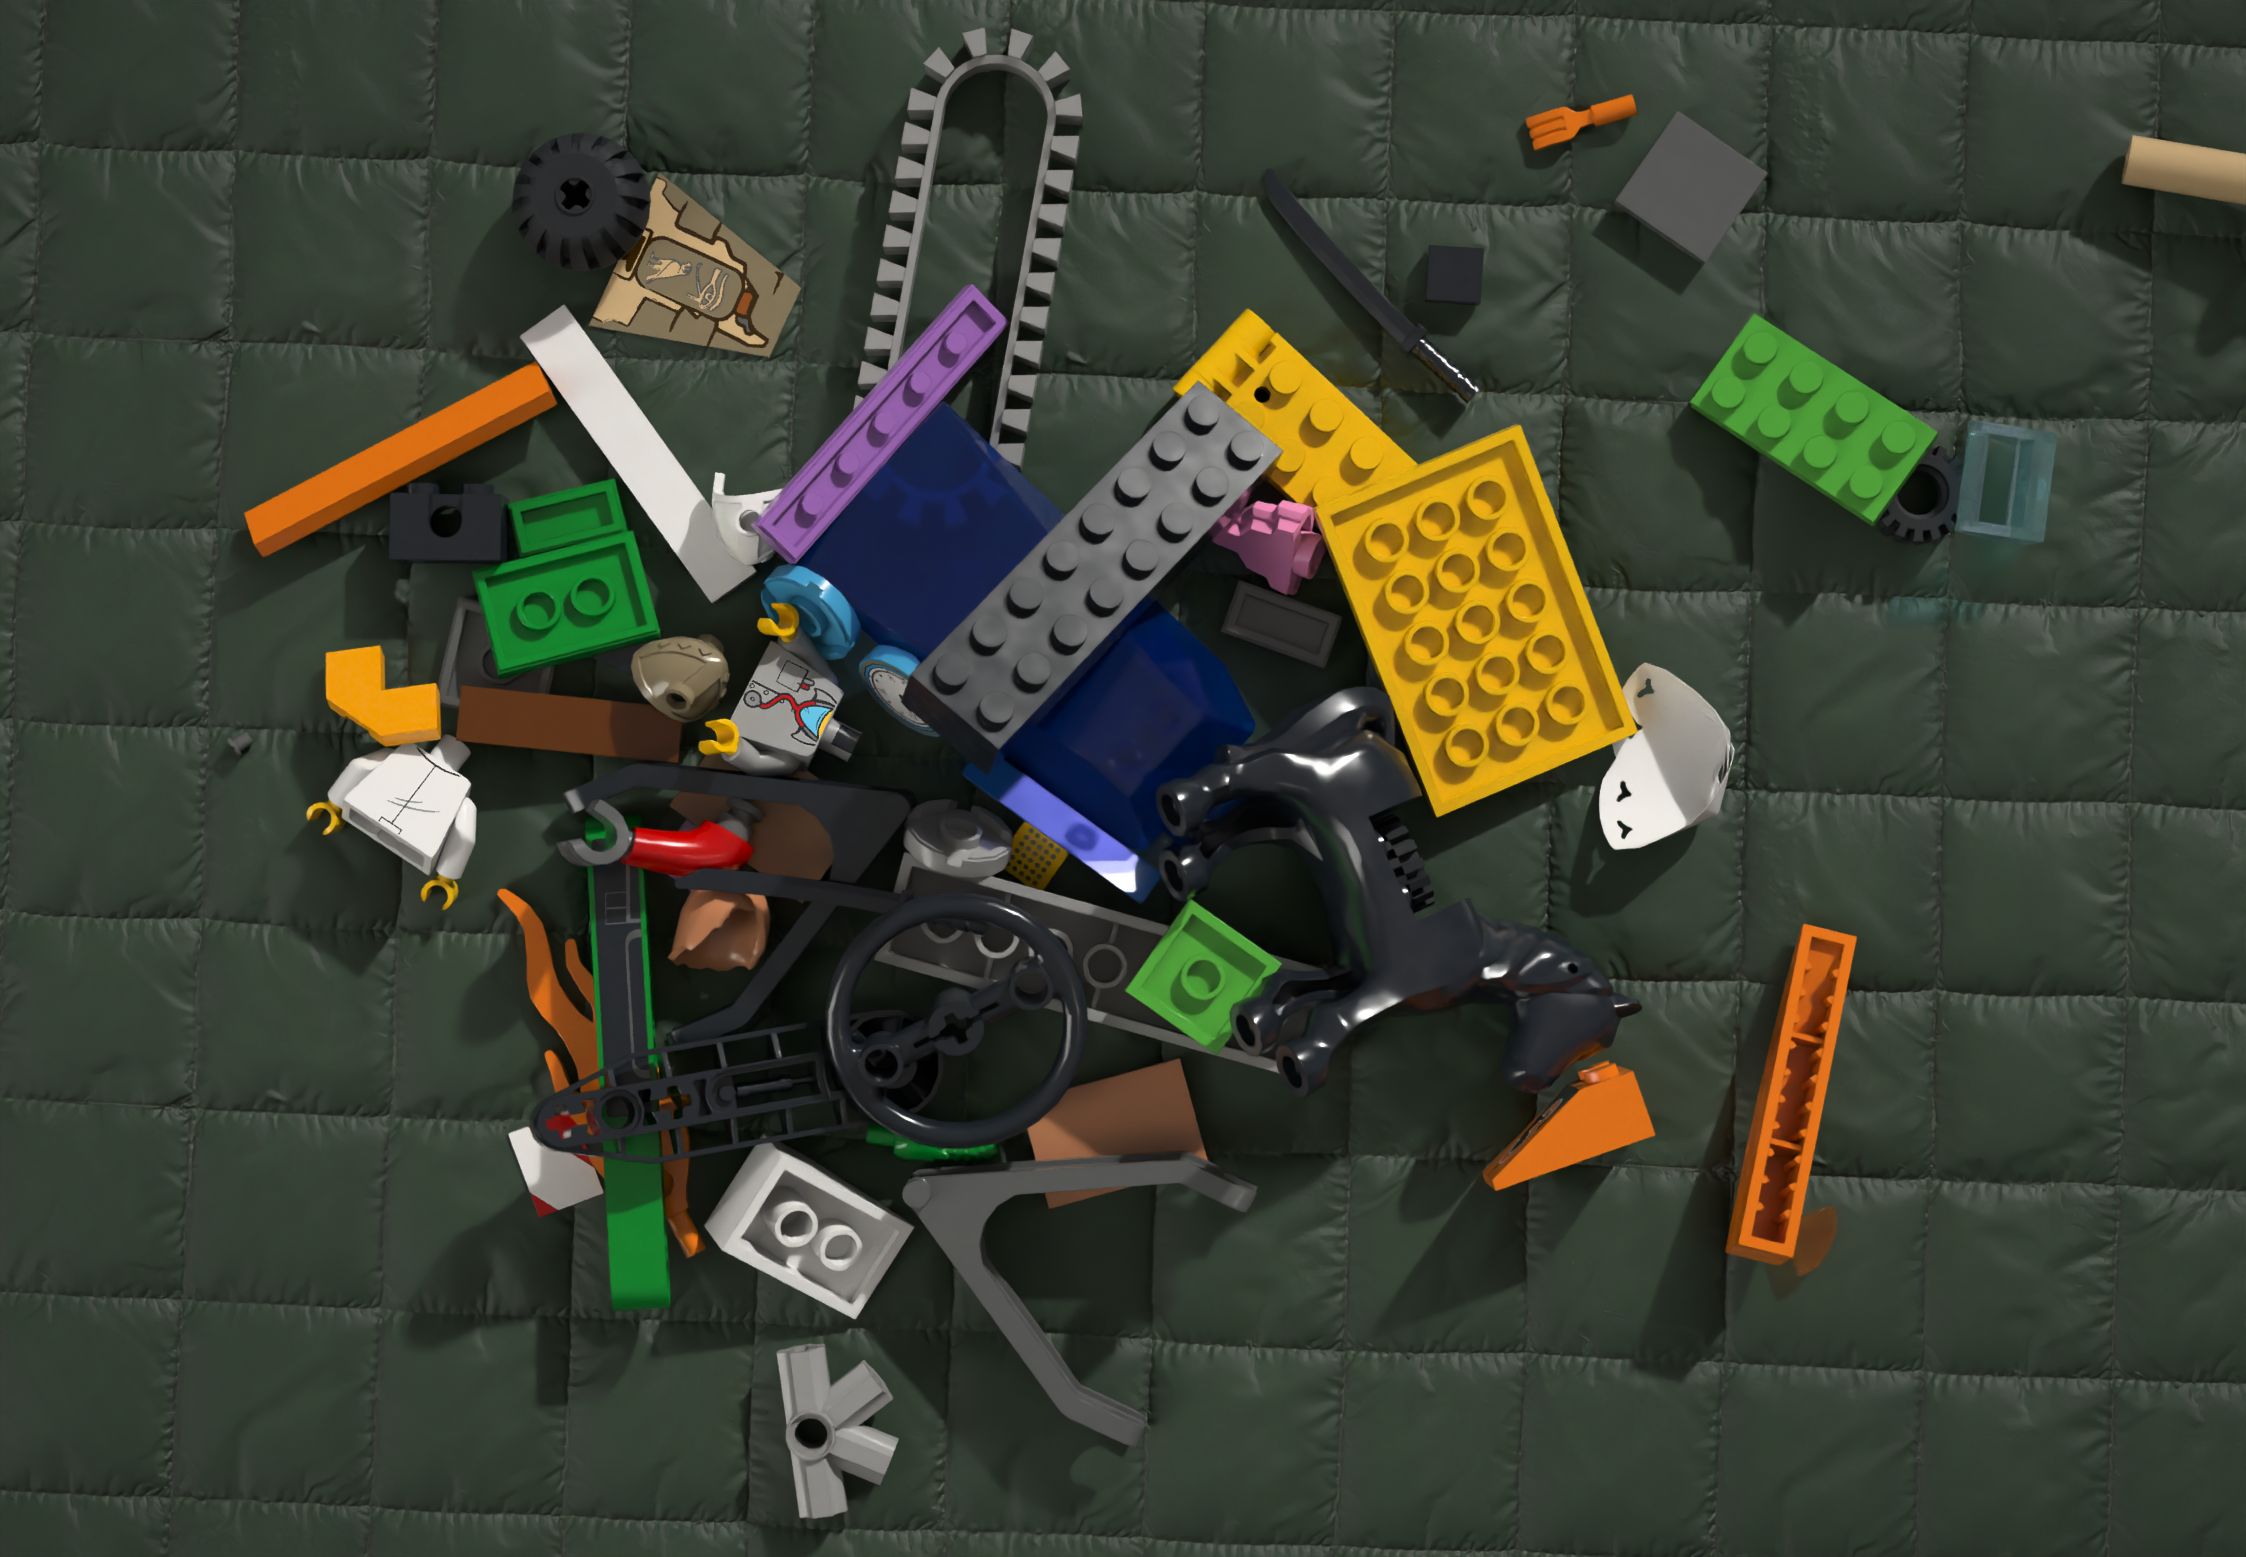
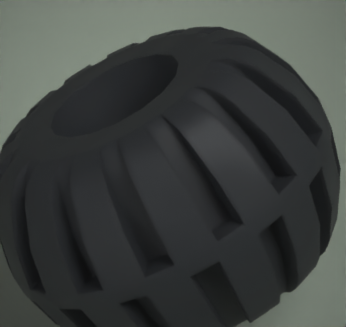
M572 133L559 136L547 141L536 149L526 159L516 177L512 198L513 216L518 231L525 243L535 254L548 263L573 271H591L605 268L627 255L636 246L646 229L651 204L650 189L645 174L637 160L615 141L590 133ZM588 188L585 193L590 200L588 206L583 209L575 205L568 210L571 206V201L568 198L570 192L574 189L582 192Z

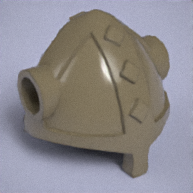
M702 634L697 639L679 636L644 644L633 655L631 670L634 682L643 696L656 709L680 722H694L701 719L709 711L714 710L718 706L720 698H723L727 692L726 685L730 673L728 663L723 656L724 647L719 639L710 634ZM670 693L681 695L685 701L679 702L674 700Z

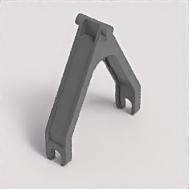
M1167 1151L943 1167L919 1166L914 1170L903 1188L902 1196L904 1202L909 1207H912L1059 1411L1069 1419L1116 1441L1137 1447L1144 1433V1422L1147 1417L1131 1407L1080 1384L988 1256L984 1235L987 1219L998 1205L1019 1194L1180 1183L1231 1208L1247 1213L1257 1194L1256 1190L1258 1187L1251 1181L1190 1152Z

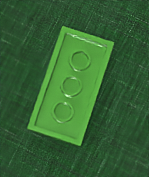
M1755 313L1690 401L1691 408L1873 527L1938 438L1936 430Z

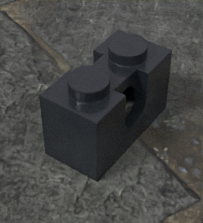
M408 483L406 484V493H390L389 559L399 564L498 565L506 563L509 559V509L507 505L509 504V499L502 494H494V485L461 484V494H439L438 484ZM447 509H458L462 514V524L459 531L451 537H442L438 531V516Z

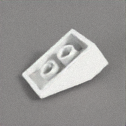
M763 1133V1134L761 1135L760 1139H761V1138L770 1137V1136H768V1135H766V1134ZM779 1141L754 1146L704 1225L724 1252L853 1319L857 1318L914 1229V1226L909 1221L809 1157Z

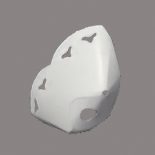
M1648 663L1640 665L1628 678L1622 689L1630 712L1635 721L1642 726V729L1632 739L1626 737L1612 743L1616 759L1604 776L1600 788V821L1603 833L1614 850L1641 848L1715 818L1721 807L1735 751L1732 743H1730V731L1716 710L1694 689L1673 674ZM1650 678L1654 693L1646 694L1639 698L1637 696L1638 693L1646 688V680ZM1723 765L1721 783H1719L1718 774ZM1624 781L1631 796L1617 802V797L1622 793L1620 783ZM1617 821H1621L1627 827L1632 828V831L1627 834L1625 839L1621 838L1623 830L1618 826Z

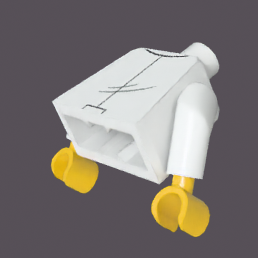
M445 734L430 754L414 743L400 745L396 750L386 747L353 759L328 791L329 800L313 804L309 807L306 813L308 821L317 820L322 811L326 809L331 815V823L324 830L323 835L339 832L344 828L347 821L425 874L430 875L435 868L439 874L424 885L421 890V898L425 902L430 896L432 886H442L448 894V899L442 909L446 910L458 897V886L454 880L461 878L476 839L477 808L472 800L469 799L471 783L468 779L457 773L471 752L464 743L456 741V738L451 735Z

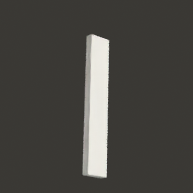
M565 304L523 333L520 338L710 602L714 605L756 575L758 572L753 565L747 566L730 556L724 542H721L717 537L715 531L717 528L711 518L710 505Z

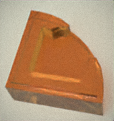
M1832 1205L1801 1215L1794 1255L1791 1258L1798 1276H1803L1818 1267L1832 1245L1837 1230V1216L1835 1207Z

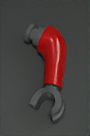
M729 797L726 804L730 809L727 813L720 811L714 823L703 820L699 827L689 831L656 830L634 826L628 831L623 816L603 800L597 799L592 800L585 811L604 825L606 835L602 846L597 851L591 850L581 838L556 844L562 856L570 863L580 867L605 865L620 858L621 863L679 877H684L702 868L737 871L747 864L755 852L748 844L755 832L751 825L753 822L761 823L765 815L749 802L741 798Z

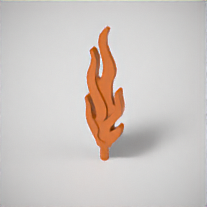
M499 889L497 895L517 916L524 930L527 954V984L530 999L540 1014L554 1027L565 1042L576 1065L578 1078L581 1080L599 1070L593 975L581 961L577 941L575 939H568L565 943L566 967L579 990L591 1004L593 1010L592 1022L578 1011L560 985L554 968L548 936L542 920L531 905L507 889ZM553 1050L546 1051L544 1053L556 1093L571 1085V1082L559 1055ZM599 1078L581 1086V1092L574 1090L573 1094L600 1090ZM667 1089V1097L659 1100L660 1111L669 1110L672 1119H674L673 1113L678 1107ZM582 1101V1105L586 1110L588 1102ZM586 1112L570 1116L577 1125L588 1124ZM588 1125V1131H587V1132H588L589 1134L593 1135V1132L591 1131V1129H590V1127H589V1125ZM685 1126L681 1127L684 1152L691 1151L688 1127ZM669 1130L661 1131L663 1156L674 1154ZM589 1156L594 1168L605 1179L604 1158ZM691 1157L663 1162L666 1219L686 1258L706 1249L687 1211V1208L691 1207L688 1199Z

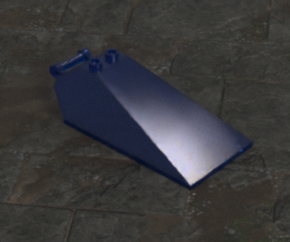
M942 401L870 479L797 563L793 565L811 570L826 579L840 591L854 609L861 624V629L878 645L896 646L911 653L922 663L1066 515L951 407ZM1155 600L1004 759L1119 843L1141 851L1149 847L1162 832L1166 833L1175 843L1185 840V836H1174L1160 818L1155 796L1159 785L1176 778L1186 779L1203 766L1213 764L1214 751L1222 744L1243 745L1253 734L1256 722L1226 666ZM1236 799L1211 808L1204 819H1213L1224 814Z

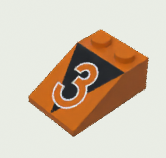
M1609 1060L1578 1070L1580 1080L1567 1084L1482 1172L1485 1183L1497 1191L1655 1136L1634 1072L1620 1066L1617 1067L1616 1063L1610 1064Z

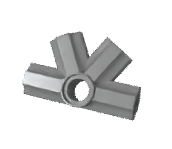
M825 1344L797 1345L778 1350L777 1359L787 1423L786 1442L791 1451L800 1518L815 1519L846 1512L848 1505L843 1471L878 1485L881 1484L899 1438L862 1423L889 1403L893 1396L881 1377L865 1360L831 1385ZM808 1418L817 1419L826 1427L827 1437L817 1443L807 1442L799 1435L798 1424Z

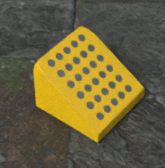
M1024 821L1013 837L1012 854L1005 870L1025 885L1044 890L1070 853Z

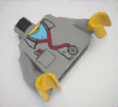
M772 602V608L779 615L778 625L776 626L769 618H759L757 627L765 635L779 636L778 644L770 641L731 719H719L705 723L706 727L712 728L715 731L717 742L714 740L700 741L699 750L706 755L721 753L725 761L747 775L756 777L785 776L792 774L796 770L806 772L818 748L848 762L862 732L833 718L844 695L843 691L838 687V679L827 661L820 654L817 646L803 629L798 626L799 615L795 607L787 603Z

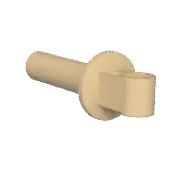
M2131 135L2121 184L2246 205V154Z

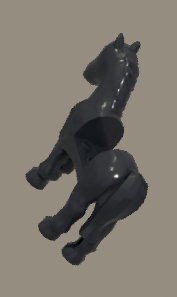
M1357 686L1323 695L1292 710L1270 732L1257 741L1243 745L1222 744L1214 751L1213 764L1203 766L1186 779L1176 778L1159 785L1155 796L1160 818L1174 836H1185L1184 841L1174 843L1162 849L1158 857L1162 879L1168 891L1177 900L1187 901L1207 890L1213 869L1226 859L1232 851L1248 845L1274 844L1289 848L1309 867L1325 905L1332 943L1333 966L1318 971L1283 969L1262 978L1257 996L1248 997L1234 1003L1229 1012L1231 1028L1239 1045L1248 1055L1258 1057L1276 1046L1283 1023L1288 1017L1301 1008L1316 1005L1308 1012L1305 1029L1301 1037L1290 1039L1279 1045L1275 1053L1278 1072L1284 1085L1295 1097L1306 1098L1324 1087L1334 1053L1343 1043L1365 1028L1387 1017L1438 1015L1467 1004L1508 1005L1509 1032L1499 1060L1502 1080L1509 1087L1518 1091L1535 1094L1551 1087L1573 1062L1585 1060L1610 1048L1614 1042L1621 1018L1636 1014L1643 1008L1639 1000L1615 993L1614 987L1607 977L1598 970L1592 957L1575 948L1570 941L1558 934L1543 932L1535 926L1509 919H1491L1477 912L1471 897L1416 920L1411 910L1412 902L1406 887L1397 880L1388 861L1386 843L1382 836L1373 829L1371 822L1423 796L1404 754L1395 747L1396 721L1390 696L1377 688ZM1236 799L1224 814L1213 819H1204L1211 808Z

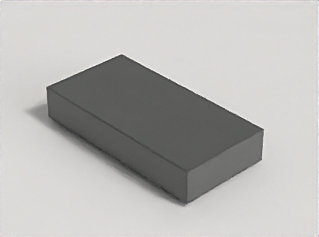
M1239 580L1220 633L1324 670L1343 617Z

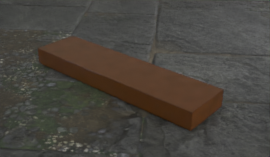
M461 685L456 741L678 763L682 722L668 717L653 705Z

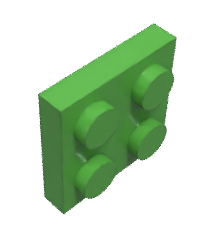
M1189 899L1125 991L1212 1053L1218 1055L1233 1034L1229 1015L1233 1004L1245 998L1257 996L1262 978L1277 972L1282 963L1199 904Z

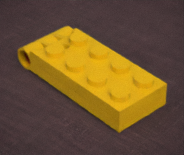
M1245 309L1171 388L1180 399L1197 381H1200L1281 448L1283 453L1268 482L1292 503H1300L1315 508L1418 465L1278 333L1275 334L1258 315L1249 309ZM1257 390H1264L1267 392L1269 400L1264 403L1258 402L1255 399L1254 393ZM1314 515V523H1313V524H1314L1318 529H1320L1319 526H1318V523H1317V521H1316L1315 515Z

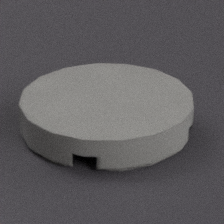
M949 799L927 801L911 809L904 824L902 837L904 847L916 860L942 873L967 878L992 876L1005 869L1012 854L1013 834L1000 817L985 808L972 805L970 812L964 809H956L958 802Z

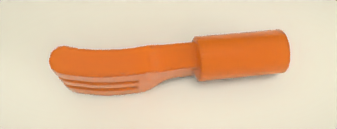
M1630 94L1592 105L1590 109L1581 112H1575L1567 107H1560L1528 117L1525 120L1527 127L1530 128V137L1534 139L1532 141L1534 151H1538L1574 139L1582 128L1591 125L1598 127L1636 116L1637 109L1634 98Z

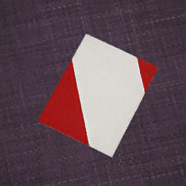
M561 1114L546 1120L548 1131L557 1130L560 1139H564V1129L577 1126L570 1116H561ZM530 1126L508 1134L539 1217L604 1193L589 1156L554 1152L541 1147L533 1139ZM586 1144L582 1145L583 1149H587Z

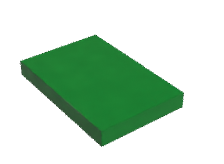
M633 530L472 571L500 679L662 638Z

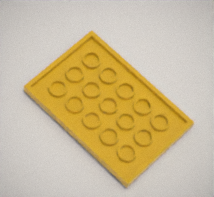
M1512 425L1312 509L1383 691L1390 696L1397 727L1433 816L1437 818L1638 733L1521 425Z

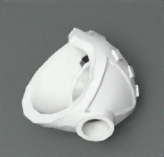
M715 472L711 518L716 524L717 529L715 531L717 537L721 542H724L730 556L747 566L768 561L777 551L750 525L782 489L756 494L726 496L723 492L725 474Z

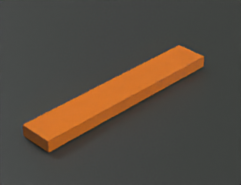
M534 361L245 512L244 515L254 546L263 558L551 409L557 405V402L538 362Z

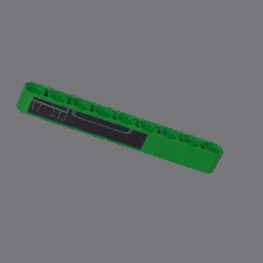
M642 814L622 815L628 831L633 826L644 828ZM586 817V845L591 850L597 851L605 840L606 831L604 825L597 818ZM620 858L605 865L587 866L599 1070L631 1053L656 1049L646 869L623 864ZM657 1055L635 1058L614 1069L613 1073L617 1087L658 1080ZM604 1076L599 1077L600 1090L605 1089ZM638 1091V1095L642 1100L643 1092ZM616 1097L609 1098L602 1107V1118L609 1127L620 1129L626 1124L628 1119L626 1104ZM659 1100L643 1103L644 1114L660 1111ZM644 1117L643 1125L647 1126L648 1122ZM661 1131L626 1137L627 1154L651 1158L663 1156ZM614 1140L603 1141V1151L616 1153ZM604 1158L613 1311L670 1308L663 1162L645 1164Z

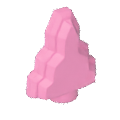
M1282 500L1278 505L1257 501L1249 507L1244 506L1212 540L1220 546L1237 552L1246 568L1266 577L1271 588L1285 595L1291 594L1293 596L1298 591L1302 577L1312 579L1323 561L1327 547L1323 536L1312 532L1314 523L1313 507Z

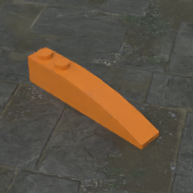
M1804 923L1801 925L1757 1096L1725 1253L1777 1266L1793 1258L1857 939L1856 936Z

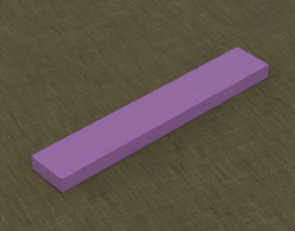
M973 284L965 285L750 526L789 564H796L1010 322Z

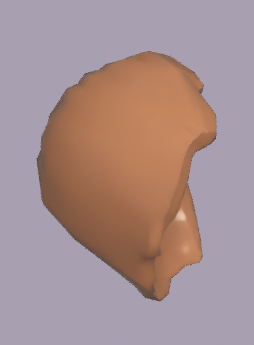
M706 890L691 891L680 912L672 951L668 959L676 965L683 963L689 968L700 970L708 967L716 971H729L737 966H745L748 970L754 969L760 958L765 954L769 937L771 914L765 896Z

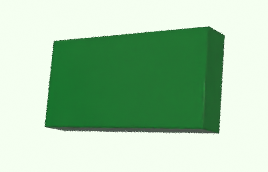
M615 478L507 504L520 558L629 531L618 483Z

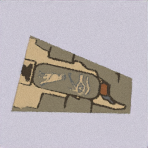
M659 172L650 191V214L646 229L636 246L627 255L618 260L588 326L770 357L801 287Z

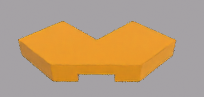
M380 645L326 653V699L330 709L345 719L348 718L366 729L371 737L386 747L441 739L440 693L436 683L385 690V656Z

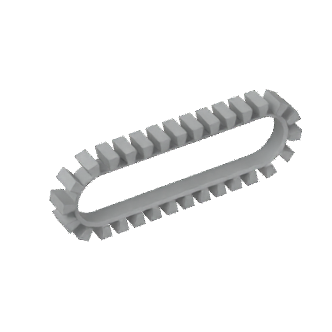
M985 27L962 33L963 41L971 60L963 63L956 69L940 47H938L923 63L925 73L943 84L937 98L914 88H911L907 112L910 120H933L931 131L907 122L904 125L901 142L903 153H926L925 164L922 165L901 156L898 158L895 175L897 187H920L918 199L894 190L892 192L889 208L891 221H914L912 233L888 224L886 225L883 241L885 255L908 254L905 268L880 258L876 280L879 288H902L900 302L874 292L870 313L872 321L896 322L894 336L868 327L864 347L866 355L890 356L888 370L862 361L858 380L861 390H872L901 358L944 115L952 93L963 81L977 73L989 70L1008 71L1025 78L1037 89L1044 100L1048 114L985 463L979 473L964 486L945 493H928L915 489L902 481L891 468L889 460H887L882 466L885 473L871 479L863 487L878 508L895 488L908 496L909 499L901 511L898 520L902 524L920 530L923 527L926 504H945L948 531L971 526L960 501L969 497L977 490L994 512L1009 496L1007 489L989 479L996 462L1019 471L1022 470L1024 443L1000 444L1003 428L1028 437L1031 410L1006 409L1008 394L1034 403L1037 375H1012L1014 361L1040 370L1043 341H1018L1020 327L1046 336L1050 314L1049 307H1024L1025 299L1028 293L1052 302L1056 281L1055 272L1030 273L1033 259L1058 269L1062 247L1061 238H1037L1038 227L1042 226L1064 235L1068 214L1067 204H1043L1044 193L1047 192L1070 201L1074 180L1073 170H1049L1052 158L1076 167L1080 147L1079 136H1055L1056 124L1083 126L1080 94L1054 102L1050 89L1071 79L1070 68L1055 51L1037 72L1025 63L1034 48V36L1012 28L1008 56L987 55ZM856 395L853 410L864 398Z

